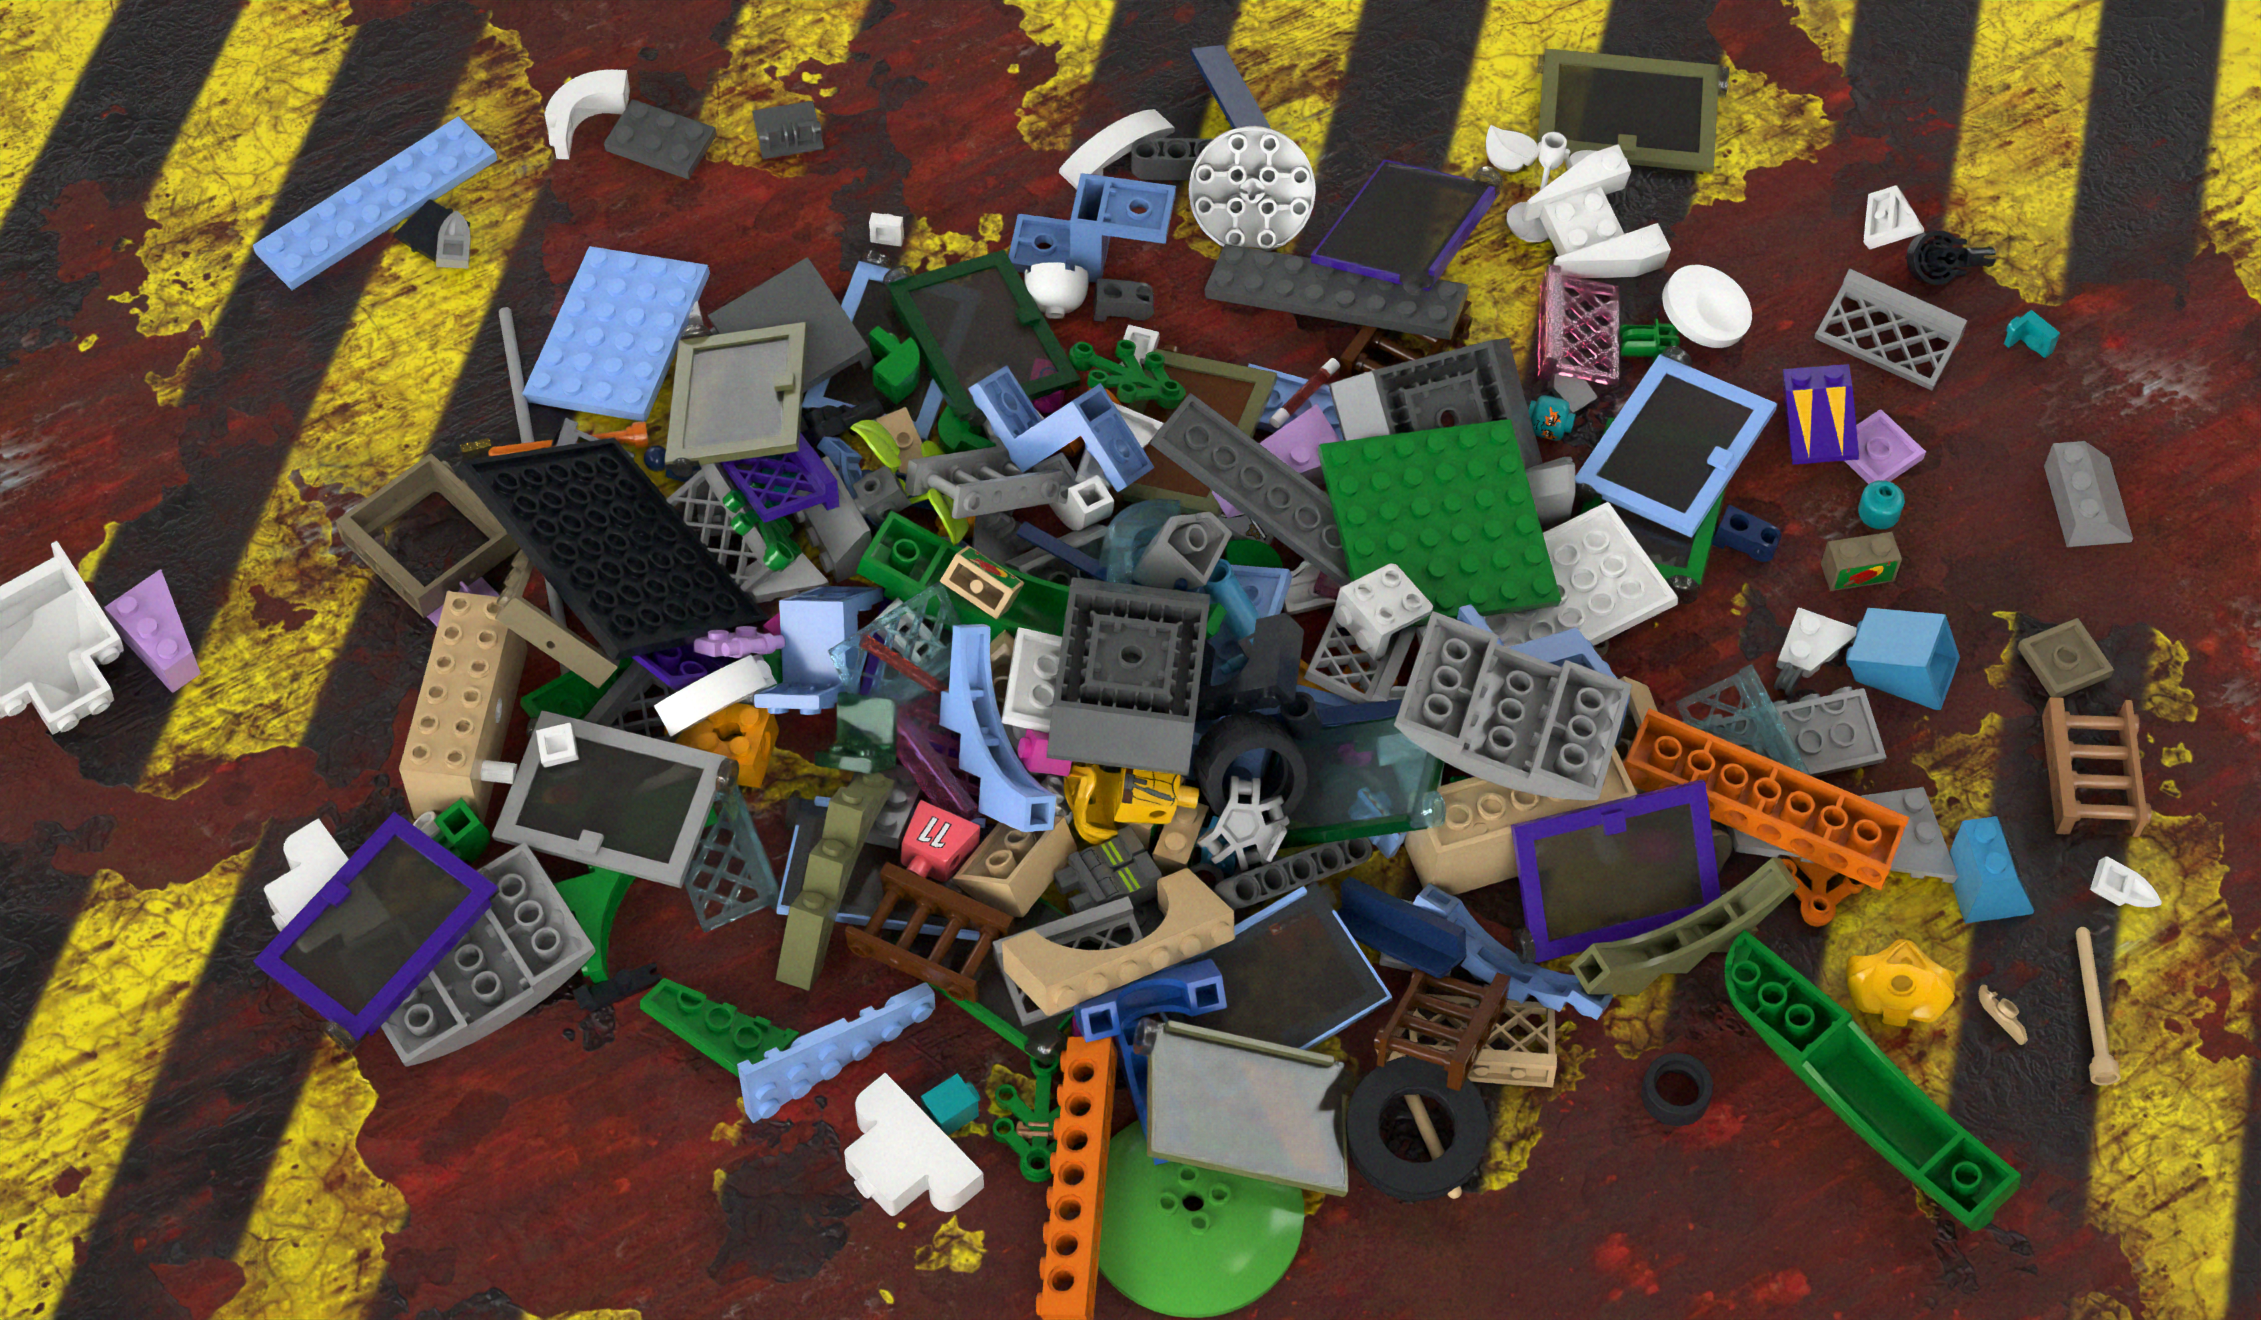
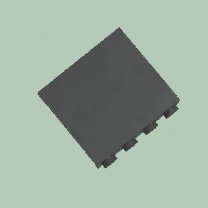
M808 257L708 315L713 325V328L709 329L711 335L806 322L808 335L803 393L859 361L864 370L875 364L868 345ZM789 337L725 346L727 351L723 352L732 369L739 367L742 373L738 377L747 392L753 389L757 396L753 400L762 415L783 405L784 391L774 392L773 381L774 374L786 372Z

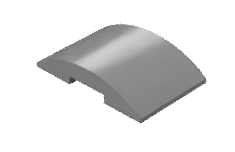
M1432 611L1394 726L1430 754L1483 780L1510 789L1545 797L1570 800H1598L1632 684L1565 660L1562 667L1497 644L1499 637L1497 634Z
M526 842L477 870L478 873L498 886L496 892L489 898L492 906L381 1025L405 1067L420 1064L459 1050L509 1024L557 990L596 952L594 946ZM464 886L403 922L401 917H398L337 954L367 1004L472 890Z

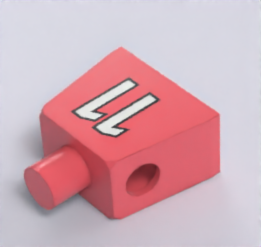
M920 800L902 841L901 863L907 867V871L923 878L929 876L940 882L948 881L979 847L980 825Z

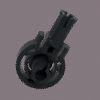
M1928 230L1918 234L1912 240L1905 259L1907 260V266L1911 275L1917 281L1924 284L1941 285L1949 282L1955 276H1965L1966 270H1952L1954 267H1992L1996 258H1984V256L1996 255V252L1991 246L1952 247V245H1967V240L1955 238L1946 231ZM1926 275H1932L1933 279H1930Z
M876 397L853 408L846 405L839 407L823 406L801 416L800 433L811 447L814 445L818 446L823 437H834L846 430H849L850 434L855 436L858 433L850 429V427L861 420H873L883 416V407ZM820 451L822 458L825 457V454Z

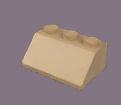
M1055 816L1054 830L1021 832L999 822L952 879L957 886L978 902L1014 917H1024L1054 880V873L1065 867L1068 862V855L1075 853L1078 848L1064 816Z

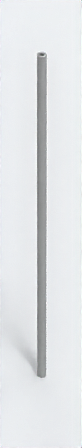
M504 307L499 310V318L521 443L534 442L527 398L522 395L525 385L512 311L510 308ZM545 579L551 617L567 627L562 598ZM559 662L561 676L571 671ZM586 761L580 769L585 772H591V761Z

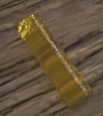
M489 438L462 444L460 447L462 453L491 446Z

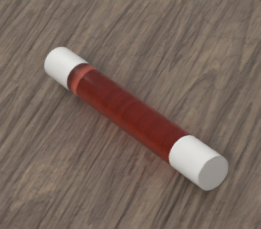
M1334 358L1329 359L1269 419L1270 424L1275 428H1279L1340 368L1339 362Z

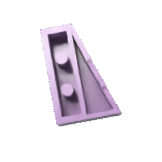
M161 569L104 607L109 621L118 635L172 693L201 674Z

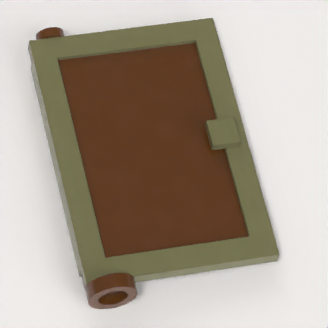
M1171 344L1165 345L1162 350L1154 349V352H1158L1165 357L1163 368L1169 379L1177 381L1185 389V398L1192 393L1249 437L1253 438L1277 382L1276 372L1185 355L1181 353L1178 347ZM1145 369V376L1154 379L1152 373ZM1154 399L1135 400L1128 406L1129 409L1164 424L1177 409L1163 408ZM1151 441L1143 450L1154 468L1118 493L1113 485L1108 489V492L1114 499L1112 513L1120 510L1124 500L1186 514L1211 512L1217 518L1222 510L1209 487L1150 444Z

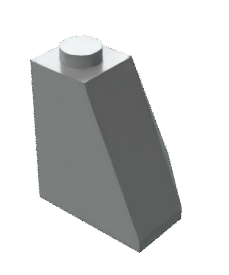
M1562 457L1526 468L1525 472L1541 529H1552L1569 521L1575 497V463L1572 462V458Z
M1211 512L1170 517L1144 550L1131 577L1144 586L1170 590L1173 589L1175 581L1179 578H1184L1187 581V590L1205 586L1232 532Z

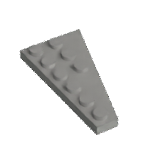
M1924 787L1860 796L1910 817L1890 871L1910 873V877L1923 879L1924 876L1942 878V882L1955 883L1958 874ZM1726 825L1729 836L1733 841L1735 852L1775 858L1779 855L1800 857ZM1800 857V861L1814 863L1810 860Z

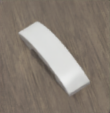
M1155 109L1131 114L1116 121L1089 139L1060 167L1059 173L1077 190L1081 173L1103 176V168L1129 153L1136 140L1140 138H1165L1173 133L1175 128Z

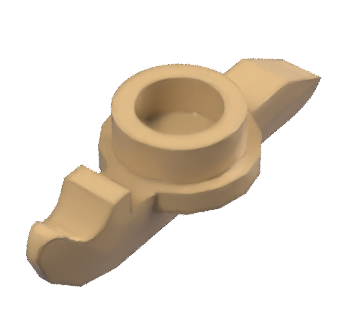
M1981 985L1979 1000L1983 1008L2018 1044H2025L2028 1038L2025 1027L2017 1020L2018 1008L2005 998L1999 1002L1995 998L1998 995L1996 992L1991 993L1988 991L1987 985Z

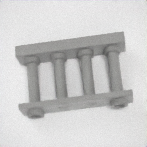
M1004 445L911 459L908 462L905 492L916 496L927 493L929 489L934 488L954 499L952 517L960 519L1058 502L1062 470L1053 469L1034 473L1027 470L1022 473L1019 467L1012 462L1009 451Z

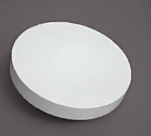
M1704 265L1682 267L1672 275L1663 289V306L1669 320L1684 336L1700 345L1711 348L1732 346L1743 337L1751 325L1752 309L1746 294L1732 278L1715 268Z

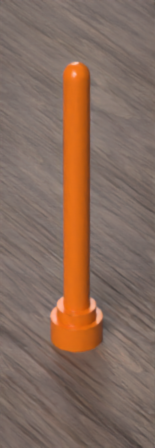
M645 421L634 422L632 426L626 427V430L591 435L598 439L615 437L620 444L628 443V446H635V449L649 447ZM553 439L492 447L488 455L490 457L549 448Z

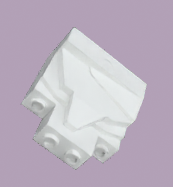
M57 541L51 544L54 558L0 586V719L7 715L14 716L19 714L26 708L28 703L32 702L52 735L59 731H69L79 723L80 719L89 714H99L110 706V703L114 701L113 693L97 665H106L113 662L124 651L118 633Z

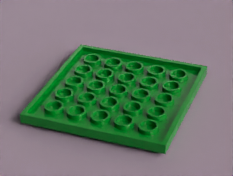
M1511 419L1319 445L1317 452L1351 582L1388 564H1396L1433 605L1432 611L1456 620L1459 607L1469 604L1475 608L1480 616L1484 617L1558 606L1562 601ZM1431 614L1405 628L1428 625Z

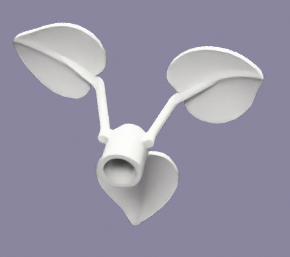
M1490 125L1486 137L1487 156L1495 167L1503 171L1516 172L1522 168L1523 164L1531 166L1539 156V161L1545 168L1540 191L1547 186L1550 170L1557 169L1563 161H1565L1567 170H1569L1587 155L1596 152L1593 150H1581L1569 157L1570 150L1566 149L1567 140L1562 134L1557 132L1546 133L1542 137V141L1538 143V146L1527 135L1502 130L1493 125ZM1527 202L1517 203L1508 210L1506 217L1508 228L1519 239L1534 243L1549 239L1540 217L1523 222L1522 216Z

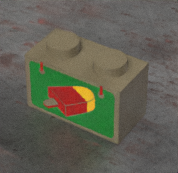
M1887 532L1828 541L1821 566L1830 591L1893 582L1895 581L1902 558L1893 533Z

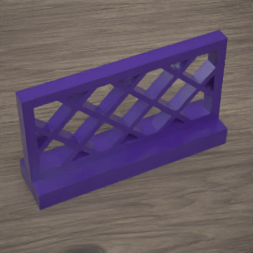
M779 408L769 411L770 421L711 440L709 445L755 439L767 434L769 437L781 435L783 409ZM801 433L799 451L778 454L784 455L781 461L769 459L768 456L720 462L764 523L821 503L827 511L840 507L837 479ZM739 464L753 466L751 471L737 469ZM761 468L775 470L773 475L759 473ZM784 471L798 474L795 479L781 477ZM753 482L767 484L765 489L750 487ZM775 486L789 488L787 494L773 491ZM797 490L812 492V494L804 497L795 495ZM767 500L781 503L768 509L764 506Z

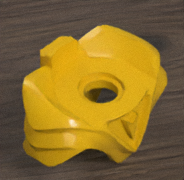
M1072 761L1069 776H1064V795L1073 813L1075 828L1078 834L1089 843L1101 845L1113 839V836L1118 835L1114 814L1119 773L1106 772L1098 764ZM1090 797L1093 801V804H1088Z
M1898 939L1879 953L1869 956L1853 955L1848 959L1846 981L1853 1002L1862 1012L1882 1014V1022L1884 1024L1904 1027L1907 1025L1908 1019L1927 1023L1936 1021L1949 1008L1955 998L1956 973L1932 961L1910 940Z

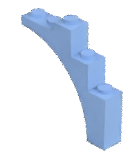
M985 624L953 625L949 690L941 691L939 725L961 734L959 768L981 778L978 812L1021 832L1054 830L1056 795L1042 787L1027 772L1015 754L1004 730L1003 723H1001L1002 720L998 711L992 682L990 626Z

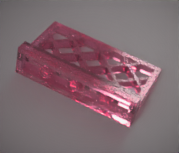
M1548 264L1540 283L1539 379L1550 381L1554 373L1614 386L1617 385L1619 380V286L1562 275L1561 266ZM1564 287L1575 289L1579 295L1572 298L1564 290ZM1597 293L1610 296V301L1603 304L1594 295ZM1586 300L1595 309L1588 313L1579 303ZM1571 308L1579 318L1572 321L1564 311ZM1601 314L1610 324L1602 327L1594 318ZM1586 323L1594 333L1587 336L1578 326ZM1570 331L1579 341L1571 344L1563 335ZM1602 338L1610 348L1603 351L1594 341ZM1586 346L1595 356L1587 359L1578 350ZM1570 355L1579 365L1563 364V358ZM1601 361L1610 370V373L1599 371L1594 364Z
M941 692L904 706H900L898 702L888 705L875 728L934 806L968 821L983 816L984 814L978 812L979 806L976 805L968 794L979 796L980 786L969 783V774H973L960 769L959 760L948 756L949 748L960 752V741L952 739V730L944 727L945 735L928 730L929 722L939 725L940 715L932 713L931 707L941 704ZM908 715L922 719V728L916 726ZM928 741L942 745V754L936 752ZM948 767L962 771V780L956 778Z

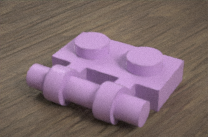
M752 626L736 627V632L729 633L725 630L708 631V636L695 639L694 652L712 657L729 656L744 658L749 656L750 653L764 655L773 653L775 649H782L785 646V639L782 635L773 636L771 633H758L757 628Z

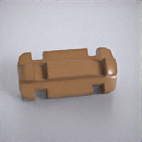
M1023 1121L1017 1122V1134L1023 1139H1028V1143H1032V1136H1046L1047 1144L1048 1140L1056 1141L1054 1138V1128L1049 1132L1031 1131L1023 1124ZM1028 1122V1126L1048 1127L1049 1122Z

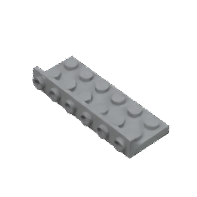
M1843 687L1833 691L1832 695L1820 697L1819 694H1810L1802 697L1799 700L1800 702L1790 704L1786 700L1777 701L1768 705L1767 709L1755 711L1754 707L1744 708L1737 711L1734 716L1724 718L1721 714L1711 715L1704 718L1701 723L1691 725L1689 721H1683V723L1812 777L1882 763L1887 758L1864 688L1852 690V687Z

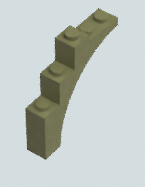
M862 770L849 787L841 786L830 799L822 839L809 854L803 890L789 908L776 980L809 991L821 976L835 919L851 873L877 816L893 792L895 780L886 778L883 774L876 771Z
M1772 857L1743 882L1705 907L1680 920L1645 934L1613 942L1593 943L1570 964V967L1587 994L1639 995L1662 973L1687 974L1710 952H1728L1734 940L1744 929L1754 936L1759 931L1756 925L1795 891L1799 885L1781 858Z

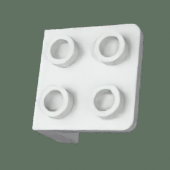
M1391 563L1341 587L1333 614L1337 622L1342 627H1345L1355 638L1358 646L1366 651L1375 661L1385 656L1391 634L1429 616L1433 605L1396 564Z

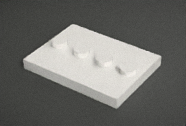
M1018 627L1001 723L1049 733L1062 637ZM1127 653L1122 656V659L1127 663H1137L1141 660L1134 653Z

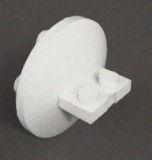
M1261 126L1238 127L1214 138L1197 157L1189 180L1190 205L1196 221L1213 241L1223 247L1225 244L1260 248L1258 250L1264 251L1279 248L1293 239L1302 230L1310 217L1315 201L1314 174L1304 152L1286 135Z

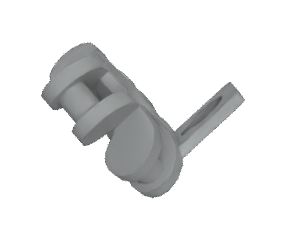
M1231 776L1229 801L1214 828L1207 831L1197 840L1201 848L1206 847L1212 854L1210 859L1214 864L1221 862L1235 851L1241 871L1248 870V865L1260 861L1262 865L1271 863L1287 833L1285 826L1290 824L1287 815L1284 816L1281 804L1284 803L1282 795L1270 797L1259 802L1260 778H1252V781L1239 780V776ZM1238 794L1250 795L1251 804L1238 803ZM1267 810L1270 820L1265 823L1262 812ZM1221 834L1229 842L1224 846L1217 839ZM1256 845L1255 849L1243 852L1242 848Z

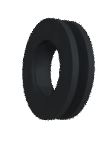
M1412 1056L1388 1061L1384 1067L1379 1066L1371 1071L1355 1090L1346 1120L1347 1148L1355 1167L1365 1180L1379 1191L1407 1201L1437 1199L1447 1195L1456 1187L1463 1185L1477 1168L1488 1135V1118L1484 1102L1478 1090L1468 1078L1461 1091L1447 1088L1448 1072L1444 1071L1443 1066ZM1420 1094L1435 1099L1446 1108L1453 1121L1454 1138L1451 1146L1442 1156L1430 1162L1411 1163L1396 1157L1386 1148L1379 1132V1119L1382 1111L1391 1101L1404 1095Z

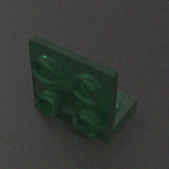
M838 693L836 743L829 744V749L815 751V766L867 774L896 769L898 701L893 698L864 694Z

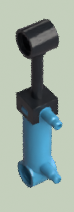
M1219 559L1207 584L1203 588L1206 594H1210L1209 605L1219 602L1227 611L1223 621L1242 653L1227 660L1226 663L1220 666L1222 674L1227 675L1242 669L1248 662L1253 646L1256 619L1261 618L1235 576L1231 564L1227 560ZM1296 692L1293 703L1281 705L1282 716L1293 738L1309 740L1319 734L1323 722L1315 701L1310 694Z

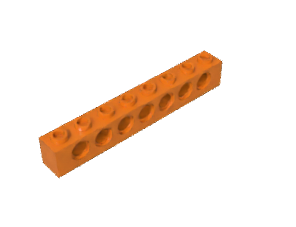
M1068 1037L1067 1050H1062L1060 1065L1061 1071L1064 1072V1081L1057 1088V1102L1061 1106L1060 1118H1055L1054 1138L1058 1140L1057 1151L1052 1152L1050 1157V1170L1054 1174L1053 1186H1049L1047 1189V1207L1051 1209L1050 1221H1045L1043 1227V1240L1047 1244L1046 1257H1041L1039 1267L1040 1278L1044 1280L1043 1291L1038 1292L1036 1297V1312L1043 1320L1094 1319L1118 1051L1111 1037L1087 1043L1083 1037ZM1093 1074L1092 1078L1088 1081L1079 1082L1083 1076ZM1090 1108L1085 1115L1076 1116L1079 1110ZM1087 1142L1082 1149L1072 1150L1077 1143ZM1077 1176L1084 1177L1080 1183L1069 1185L1073 1178ZM1081 1211L1075 1219L1066 1220L1069 1213ZM1077 1246L1074 1253L1062 1255L1067 1247ZM1067 1281L1074 1282L1070 1289L1058 1291L1063 1283Z

